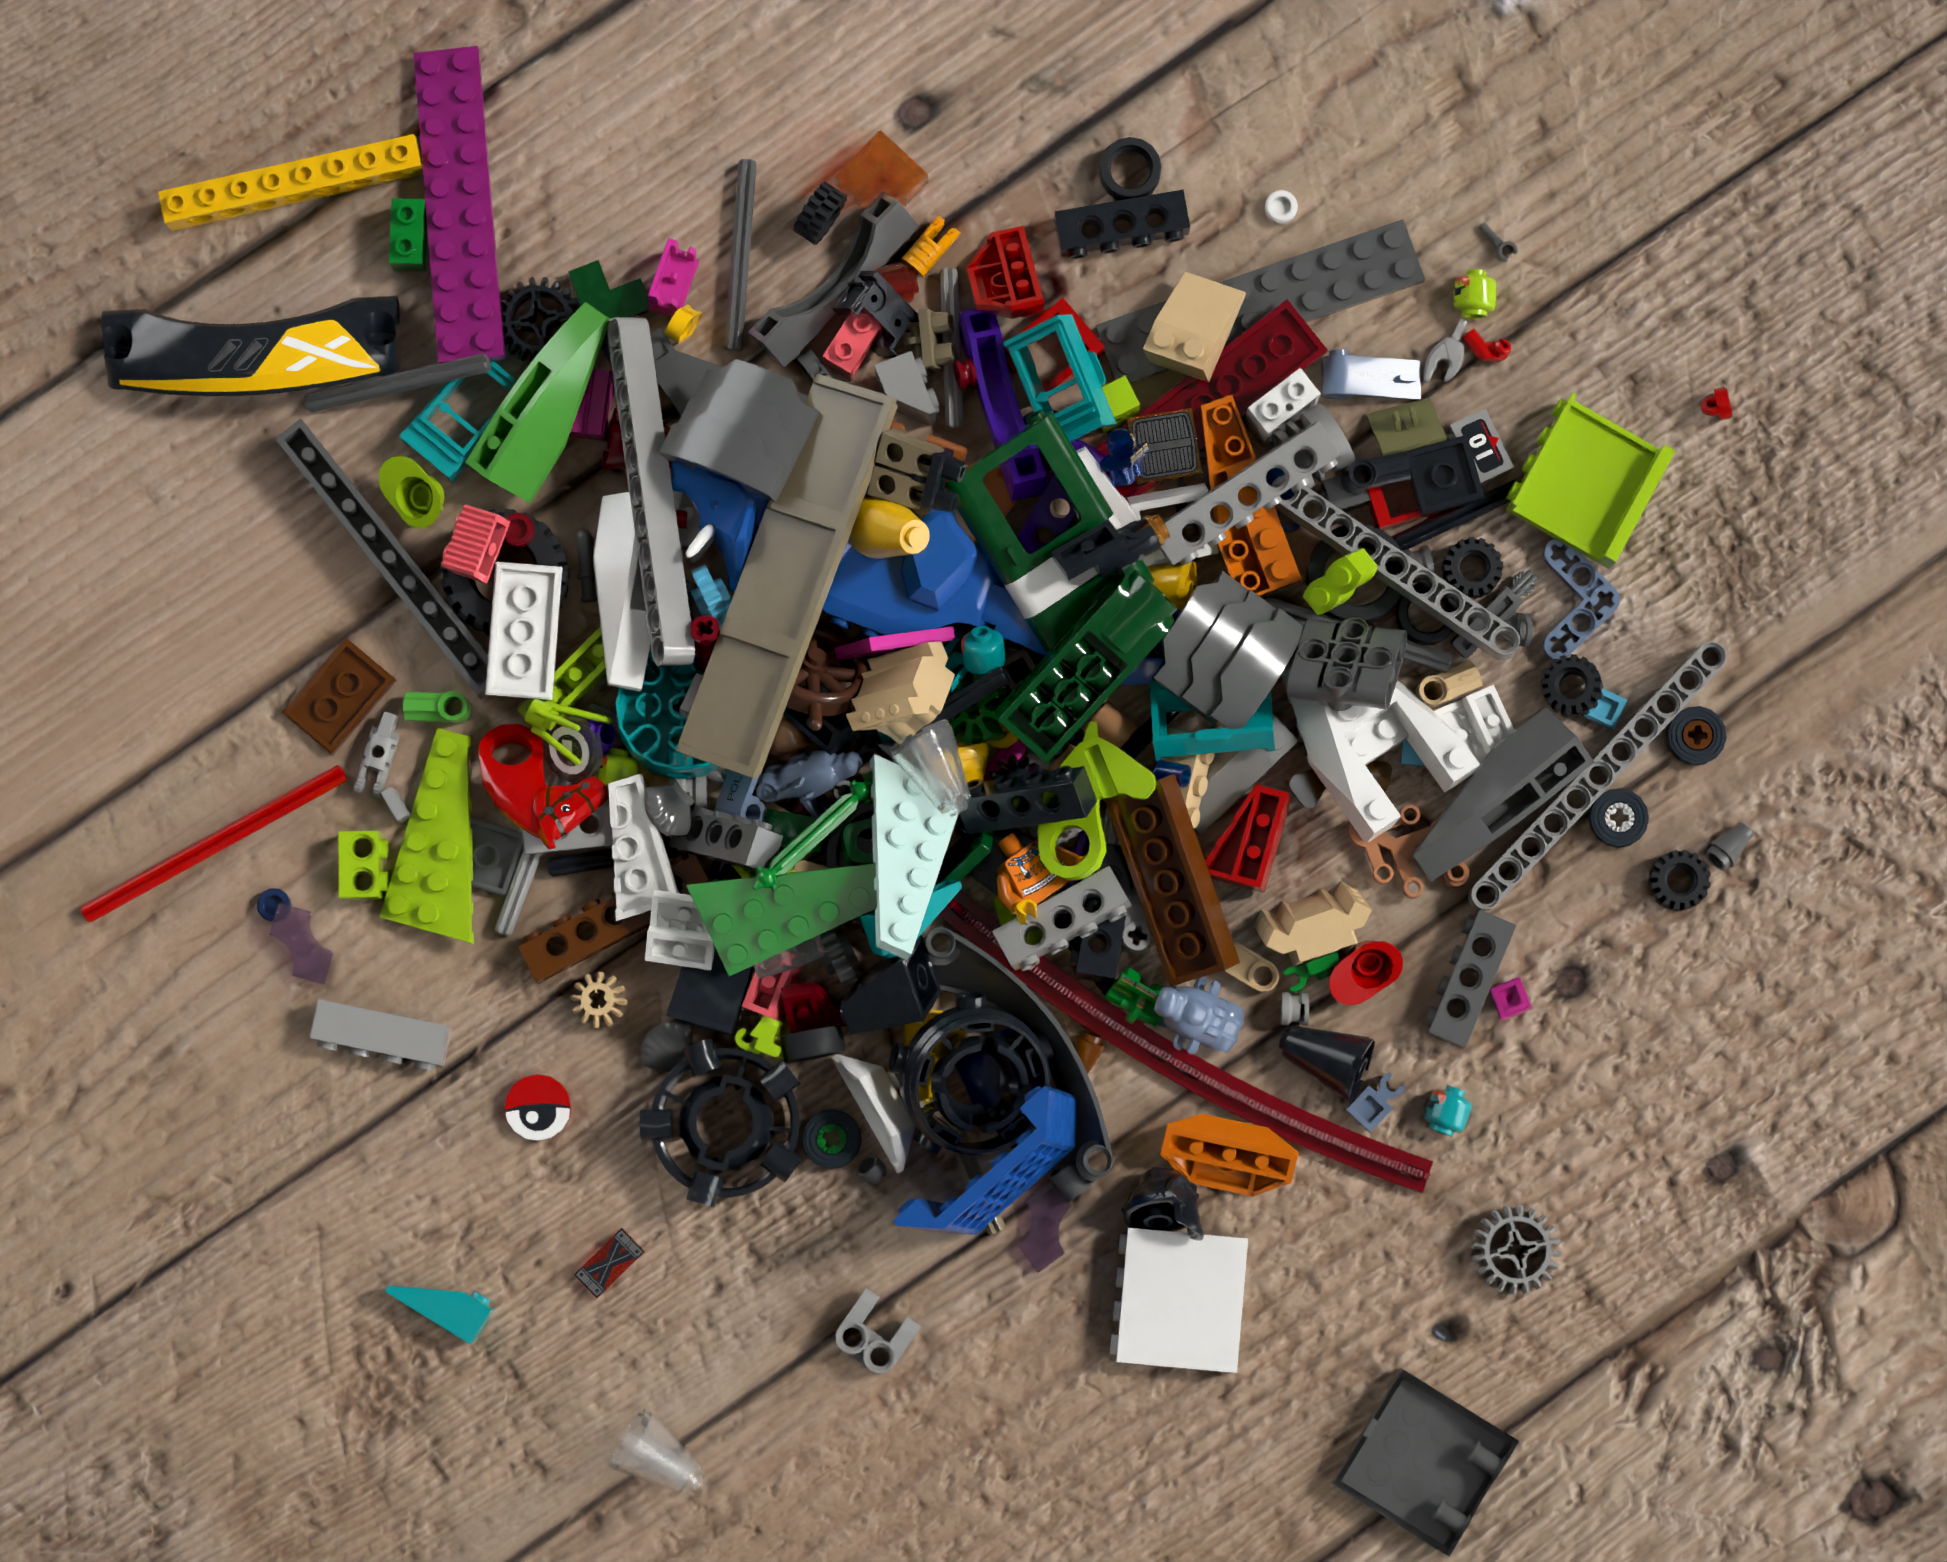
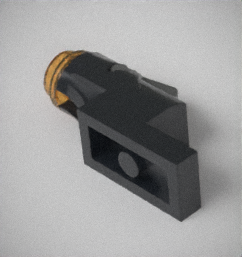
M1158 514L1152 517L1147 515L1143 519L1130 522L1118 530L1108 519L1053 550L1051 555L1054 562L1069 581L1092 567L1104 579L1120 569L1125 570L1131 564L1141 561L1145 556L1147 557L1161 549V546L1165 544L1164 540L1170 538V534Z

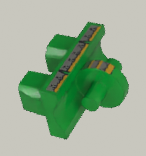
M1127 968L1106 991L1104 998L1128 1011L1125 1017V1021L1133 1024L1139 1017L1156 1027L1163 1017L1154 1010L1157 997L1163 987L1159 984H1152L1150 987L1140 983L1141 977L1139 973L1131 968Z

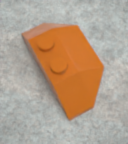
M1199 1114L1167 1124L1160 1155L1171 1164L1174 1170H1178L1190 1182L1196 1185L1253 1197L1281 1185L1291 1184L1298 1151L1267 1127L1207 1114Z

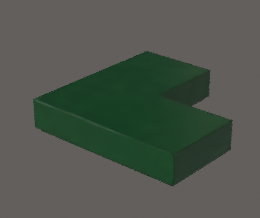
M599 260L568 271L581 306L585 302L589 303L610 319L613 317H628L630 315L637 317L650 312L648 310V295L641 278L610 290Z

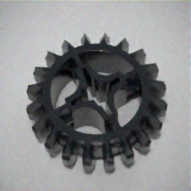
M534 277L529 278L530 287L525 288L523 283L519 281L517 287L520 292L515 294L513 290L508 289L506 294L511 301L501 300V307L506 310V312H502V321H504L502 323L503 333H505L503 335L504 345L511 343L507 349L508 353L513 355L519 351L518 359L521 362H524L529 354L531 355L530 362H532L548 343L550 331L554 327L561 326V322H566L578 310H573L580 302L578 298L569 299L572 294L570 288L567 287L559 293L561 289L560 281L556 280L551 288H549L547 277L542 278L540 286H537ZM540 297L550 298L558 302L565 311L557 313L556 310L544 309ZM530 300L529 312L526 315L519 316L518 320L514 321L518 309L526 301ZM537 307L544 318L543 326L541 327L542 335L534 323L537 321L536 316H538ZM522 330L523 333H534L539 345L525 343L516 336L514 331Z

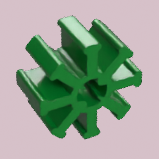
M973 677V681L977 680L980 677ZM960 680L955 689L959 691L973 681ZM1000 688L961 712V715L952 722L946 723L949 732L965 733V736L962 738V742L979 744L986 743L987 740L1001 741L1007 736V733L1003 732L998 724L994 711L1012 693L1011 690Z

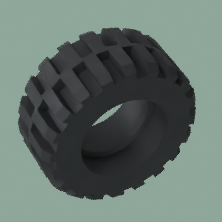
M496 509L488 511L498 514L503 518L517 513L515 509H505L504 512H497ZM524 512L523 514L527 515L535 526V536L528 545L521 548L532 556L535 565L563 567L560 611L562 599L567 597L569 590L567 583L570 578V568L567 564V556L550 528L542 521L536 520L533 515ZM441 564L440 570L443 572V579H441L442 587L451 607L471 628L490 636L492 601L480 593L475 580L456 575L443 568Z

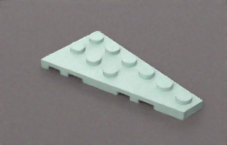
M874 754L870 759V771H873L871 798L874 800L872 839L873 863H876V877L874 878V890L877 891V908L875 909L876 947L908 960L912 954L959 814L954 800L960 792Z

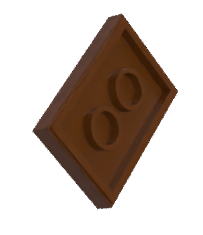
M345 637L281 713L330 754L334 755L397 680Z

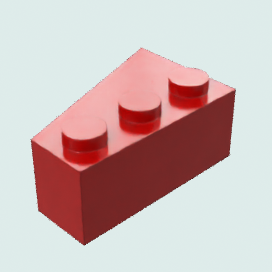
M1258 784L1254 786L1232 818V822L1222 837H1219L1215 847L1205 860L1211 879L1265 893L1292 799L1289 793Z

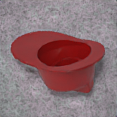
M1365 940L1356 944L1349 954L1333 968L1329 976V988L1332 996L1338 1002L1346 1005H1356L1368 1000L1398 979L1403 969L1402 955L1393 944L1385 941Z

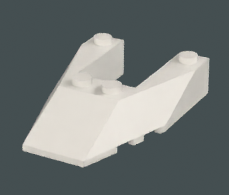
M1296 653L1292 655L1281 674L1286 693L1288 678ZM1398 680L1388 709L1353 705L1350 709L1336 711L1331 709L1326 702L1288 697L1298 723L1296 725L1299 734L1302 736L1307 750L1308 763L1365 844L1393 827L1401 817L1365 765L1407 739L1444 793L1470 777L1480 766L1462 738L1415 693Z

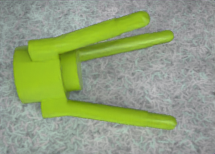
M537 698L534 699L525 716V722L532 725L531 732L542 737L577 766L581 764V761L547 733L545 729L551 731L557 723L574 731H580L579 725L560 717L559 712L607 724L612 722L610 717L559 705L548 699L546 702Z

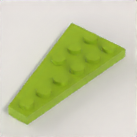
M441 728L436 730L379 917L474 944V933L472 932L474 902L471 899L473 830L470 826V811H472V799L470 798L472 755L471 737Z

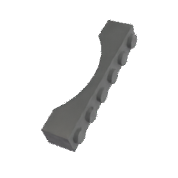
M882 191L860 214L857 231L850 249L830 278L801 300L769 309L748 333L769 357L783 367H786L797 358L800 351L834 317L836 313L831 307L835 305L847 287V283H865L858 277L861 271H877L880 267L884 266L894 252L910 239L919 225L899 201Z

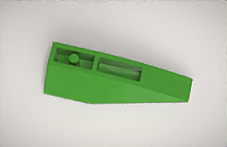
M585 302L561 326L519 377L497 409L465 463L488 480L531 503L566 446L606 335L610 318Z

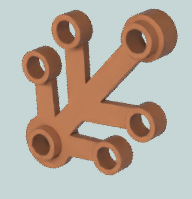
M1414 805L1403 807L1399 812L1401 817L1388 830L1401 825L1414 826L1420 818L1419 809ZM1412 811L1415 814V820H1406L1404 812ZM1437 820L1433 821L1430 827L1398 838L1382 833L1367 844H1365L1351 824L1349 836L1355 845L1365 848L1373 868V880L1379 885H1385L1391 881L1394 874L1392 867L1383 861L1379 846L1391 851L1403 882V894L1409 899H1416L1421 895L1424 885L1420 879L1415 877L1409 860L1415 862L1411 856L1416 848L1414 846L1419 845ZM1463 862L1453 867L1461 870V878H1454L1451 875V869L1441 875L1442 881L1447 887L1457 889L1467 882L1469 869ZM1385 869L1388 872V878L1380 879L1377 871ZM1415 883L1419 888L1418 893H1410L1407 885Z

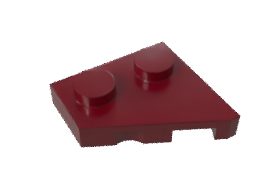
M815 982L796 983L781 988L791 1034L828 1026H847V1024L843 1023L840 1016L841 1002Z

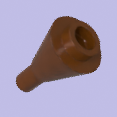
M1083 1031L1082 1036L1075 1035L1074 1048L1088 1074L1106 1048V1045L1101 1043L1102 1037Z

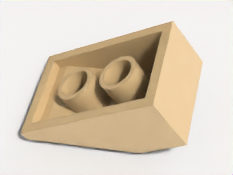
M1185 272L1155 319L1143 347L1148 361L1209 383L1244 301L1246 292Z

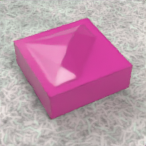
M1520 977L1492 987L1489 990L1501 1021L1533 1009Z

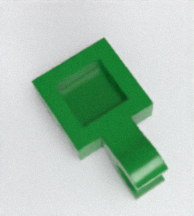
M1336 951L1304 965L1289 967L1284 970V976L1294 973L1299 977V983L1296 986L1290 987V992L1300 991L1305 986L1307 978L1316 975L1318 980L1329 977L1333 968L1340 962V958Z

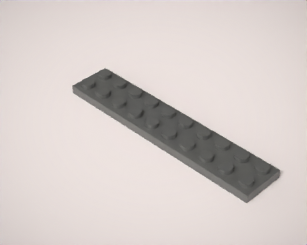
M1404 220L1381 226L1219 282L1220 284L1246 292L1224 348L1286 299L1289 300L1305 322L1308 323L1424 283L1425 277ZM1167 301L1095 325L1099 340L1105 346L1104 354L1114 381L1126 375L1131 384L1171 370L1149 362L1143 351L1154 321Z

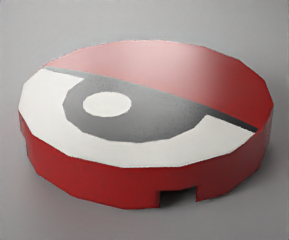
M535 1074L522 1078L512 1086L506 1096L504 1109L507 1122L516 1133L526 1139L542 1141L553 1138L563 1130L570 1120L572 1105L569 1093L560 1082L550 1076Z

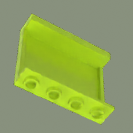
M1573 392L1566 400L1560 398L1554 407L1551 415L1555 417V420L1551 427L1545 426L1536 441L1540 445L1536 455L1530 454L1523 464L1521 471L1525 472V475L1520 483L1515 481L1509 490L1506 499L1510 500L1506 511L1600 565L1610 568L1617 562L1676 450L1665 444L1661 448L1653 446L1576 402L1577 394Z

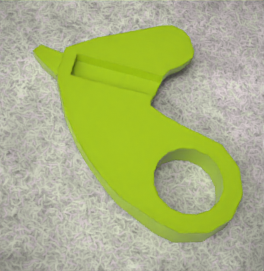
M1090 721L1086 729L1083 742L1074 748L1060 767H1085L1097 798L1096 804L1086 818L1038 825L1040 860L1050 873L1069 881L1088 878L1101 867L1107 850L1099 812V801L1117 795H1128L1134 799L1144 800L1153 793L1156 787L1155 775L1120 748L1098 737L1097 722ZM1081 828L1089 837V852L1079 864L1064 866L1056 857V842L1066 830Z

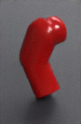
M1475 328L1462 337L1465 344L1481 361L1500 362L1505 360L1511 352V345L1507 340L1500 339L1497 342H1485Z

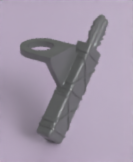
M1531 570L1519 572L1518 576L1516 575L1515 579H1512L1511 588L1504 586L1484 606L1485 609L1502 619L1518 632L1520 636L1519 646L1528 647L1531 643L1533 632L1532 620L1529 614L1517 613L1516 609L1523 603L1519 597L1528 596V593H1531L1530 589H1535L1534 586L1536 584L1534 582L1537 580V576L1532 575ZM1472 617L1468 623V626L1474 631H1481L1485 628L1484 622L1478 617ZM1458 633L1450 641V645L1464 658H1469L1478 648ZM1501 636L1511 642V640L1508 637Z

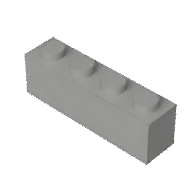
M318 999L310 1039L318 1040L317 1047L337 1051L338 1045L351 1047L349 1054L369 1058L371 1051L383 1054V1061L402 1064V1060L405 1058L415 1060L414 1067L434 1071L435 1065L444 1066L452 1027Z

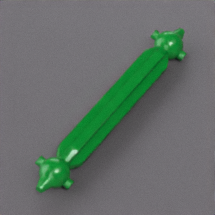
M870 779L865 782L853 780L850 783V793L838 798L771 860L769 868L762 869L761 866L755 869L757 872L756 882L753 885V889L757 891L762 888H771L773 891L777 887L775 884L776 877L785 875L856 810L858 802L864 801L868 804L871 801L869 796L873 780Z

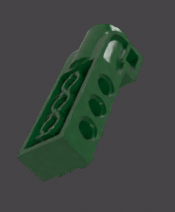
M1120 569L1091 600V606L994 711L997 720L1046 763L1051 760L1161 641L1174 622L1172 614L1178 608L1162 591L1136 569L1130 576L1123 569Z

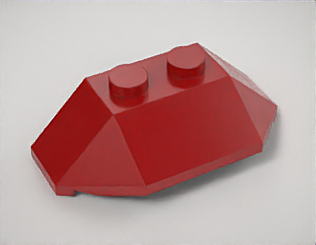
M1024 226L992 232L987 238V243L977 252L967 266L976 309L1010 319L1030 317L1044 312V299Z

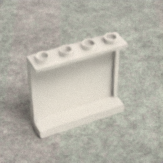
M1127 1228V1234H1120L1119 1254H1125L1124 1268L1117 1267L1116 1287L1122 1288L1121 1301H1114L1113 1321H1119L1118 1335L1111 1334L1110 1354L1116 1355V1362L1237 1373L1248 1238L1204 1235L1201 1241L1191 1239L1188 1233Z

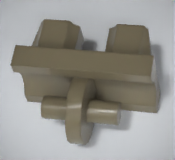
M928 308L919 309V326L911 327L912 337L903 340V348L913 350L914 359H923L925 368L933 369L934 373L943 372V366L958 361L955 344L952 342L941 344L940 335L954 331V317L948 312H934Z

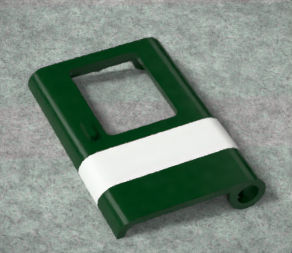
M1040 409L1026 418L1028 424L1022 431L966 467L962 481L957 483L947 480L945 489L959 493L956 509L1045 652H1049L1091 606V600L1117 573L1114 572L1102 579L1092 567L1069 581L1054 562L1051 552L1108 519L1116 530L1120 529L1122 525L1052 411L1045 413L1043 409ZM1035 444L1079 514V521L1033 553L1028 554L985 487L983 476L1028 445ZM1143 560L1131 564L1124 570L1130 576L1136 569L1152 583L1155 581Z

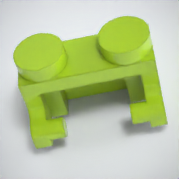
M762 1015L758 1025L750 1034L753 1036L752 1042H745L744 1039L749 1034V1031L741 1028L736 1033V1043L742 1049L762 1056L765 1053L781 1059L783 1051L776 1042L783 1023Z

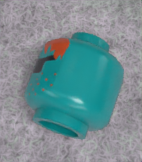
M978 626L968 632L961 640L963 665L967 671L975 676L982 677L996 667L1004 666L1006 662L1004 638L998 631H994V629H990L987 626Z
M1449 1085L1446 1086L1445 1091L1434 1090L1424 1112V1119L1429 1123L1428 1128L1453 1137L1454 1132L1461 1133L1465 1129L1472 1110L1471 1102L1464 1098L1466 1092Z

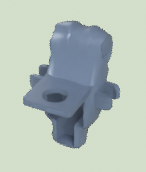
M824 749L814 750L810 754L805 752L800 755H794L789 758L785 765L774 764L763 770L756 783L757 796L760 800L766 802L797 798L800 803H803L812 817L818 818L821 813L817 807V802L824 811L832 804L824 793L835 788L836 784L855 775L862 767V759L855 751L829 755Z
M1205 977L1197 978L1194 987H1170L1168 985L1161 989L1154 1010L1163 1017L1157 1025L1176 1033L1173 1041L1175 1049H1182L1187 1038L1190 1039L1186 1048L1189 1054L1196 1053L1199 1044L1225 1053L1230 1051L1237 1042L1238 1033L1243 1026L1244 1009L1232 1002L1217 997L1220 990L1219 982L1212 981L1208 992L1204 991L1207 983Z

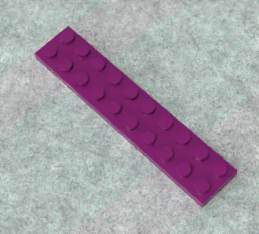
M478 46L416 52L413 54L438 363L485 353L490 361L505 360L480 50Z

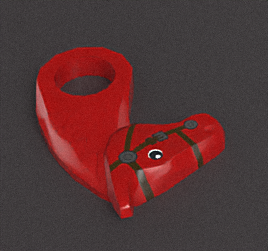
M502 724L488 731L479 743V765L482 784L489 797L502 814L512 823L532 836L540 838L549 850L556 848V840L576 828L607 800V787L604 782L596 777L586 778L574 785H546L543 770V741L538 735L532 733L528 727L521 724ZM508 743L525 746L531 753L526 761L517 765L499 763L492 756L498 747Z

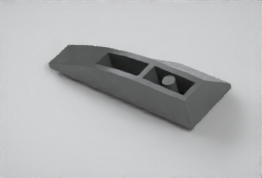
M1546 707L1541 708L1491 749L1480 766L1412 852L1411 856L1428 880L1433 881L1491 843L1536 810L1594 763L1593 759L1571 730Z

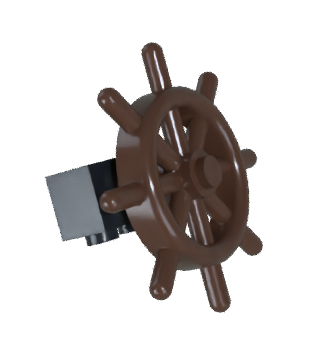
M816 625L783 716L829 755H832L857 740L860 731L852 730L846 714L856 711L851 699L858 696L864 679L861 673L868 672V666L864 657L839 660L836 658L835 647L868 637L860 634L849 640L834 630ZM840 662L845 668L832 665ZM836 680L851 682V685L845 688Z

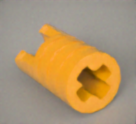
M940 216L934 219L901 258L902 262L921 278H924L961 233L956 228H951L936 244L933 239L941 231L945 221Z

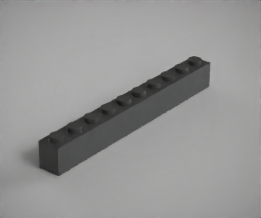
M299 419L275 438L276 441L482 700L487 696L485 692L488 654L304 421Z

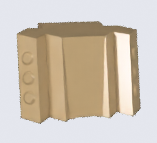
M927 642L867 659L872 671L861 673L864 679L858 696L851 699L856 711L846 714L852 730L876 729L901 745L910 740L922 727L930 724L941 713L955 676L954 673L945 667L948 656L942 642Z
M1341 881L1334 895L1319 888L1317 894L1291 903L1282 901L1276 915L1261 909L1253 926L1267 947L1281 954L1288 953L1292 966L1295 967L1358 944L1354 930L1364 927L1372 909L1358 889Z

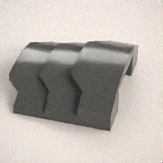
M736 359L718 371L707 370L695 396L690 398L678 424L673 423L659 453L666 460L694 470L698 466L737 481L747 491L777 502L820 412L801 402L795 383L791 379Z
M1221 571L1213 584L1199 585L1194 588L1171 628L1161 639L1164 660L1151 679L1217 728H1243L1269 694L1288 664L1301 639L1304 626L1280 608H1274L1252 590L1246 589L1224 571Z

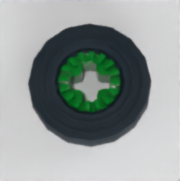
M836 1109L822 1110L813 1115L804 1127L802 1134L803 1149L808 1158L816 1165L828 1169L841 1168L852 1162L859 1153L862 1143L861 1130L855 1119L846 1112ZM833 1129L839 1132L837 1137L841 1140L840 1145H832L831 1148H827L825 1146L826 1140L822 1138L825 1132L831 1134Z

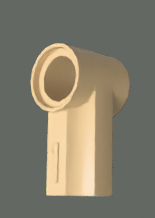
M1470 660L1449 669L1446 673L1442 672L1426 677L1415 689V694L1429 708L1435 709L1447 701L1482 687L1483 684L1477 667ZM1432 685L1436 687L1439 691V699H1428L1424 694V686Z

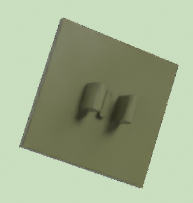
M1429 397L1366 414L1383 456L1447 440V436Z

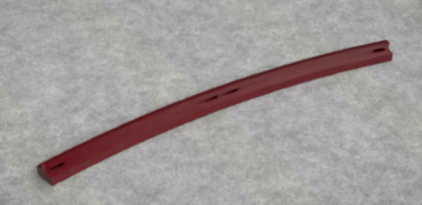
M962 890L939 913V916L972 944L1000 962L1042 998L1096 1035L1102 1037L1105 1041L1164 1077L1255 1125L1269 1128L1276 1135L1367 1174L1423 1193L1430 1176L1433 1161L1381 1143L1320 1118L1246 1083L1194 1054H1189L1184 1048L1180 1050L1175 1049L1172 1041L1139 1021L1135 1020L1133 1024L1125 1021V1012L1088 989L1044 956L1038 958L1040 962L1031 969L1022 971L1020 968L1015 971L992 932L1001 927L999 921ZM954 909L957 913H959L964 919H966V920L968 921V923H966L963 919H961V918H960L955 912H953L952 910ZM1152 1052L1153 1054L1167 1061V1063L1161 1061L1160 1059L1154 1057L1149 1053ZM1178 1069H1181L1182 1071H1184V1072L1190 1074L1191 1076L1195 1077L1196 1080H1194L1193 1078H1191V1077L1187 1076L1186 1074L1180 1072ZM1401 1171H1403V1172H1405V1173H1408V1174H1411V1175H1414V1176H1417V1177H1420V1178L1417 1179V1178H1414V1177H1411V1176L1402 1174Z

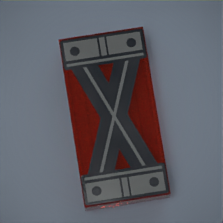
M621 1228L574 1276L598 1299L645 1253V1250Z

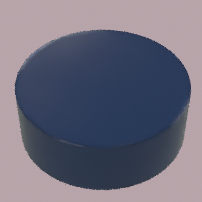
M268 889L258 898V912L264 919L270 922H280L286 919L291 912V899L280 889Z

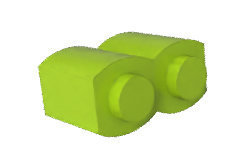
M1364 548L1357 549L1334 561L1324 576L1308 585L1303 598L1317 615L1324 614L1346 602L1353 595L1357 587L1365 584L1375 575L1378 565Z

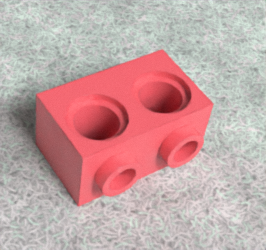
M862 312L858 316H848L823 354L824 364L852 381L882 330L880 323Z

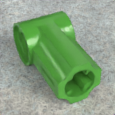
M455 691L446 693L405 692L403 701L404 720L463 724L471 716L472 705L467 698ZM461 700V712L455 716H450L447 711L450 702Z

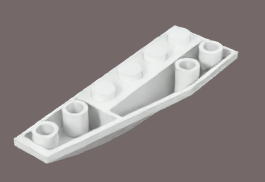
M629 492L602 497L593 563L608 685L641 692L650 649V636Z

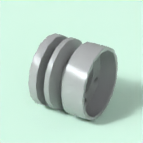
M1318 403L1300 415L1303 428L1318 420L1341 455L1335 458L1338 464L1331 468L1333 472L1337 473L1355 461L1354 453L1344 433L1330 412L1322 404ZM1289 421L1285 424L1287 434L1282 429L1277 428L1271 433L1272 440L1277 447L1301 430L1293 422ZM1306 449L1297 451L1294 455L1295 465L1301 468L1309 466L1313 458L1312 453ZM1319 470L1312 474L1320 483L1326 479L1325 473L1321 474ZM1312 475L1308 476L1310 482L1306 485L1310 489L1315 485Z

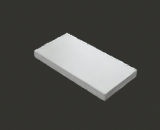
M495 562L485 695L553 699L563 567Z

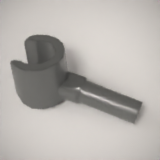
M1485 222L1479 226V229L1495 246V256L1499 261H1508L1502 254L1504 246L1508 247L1514 255L1518 253V248L1513 242H1503Z

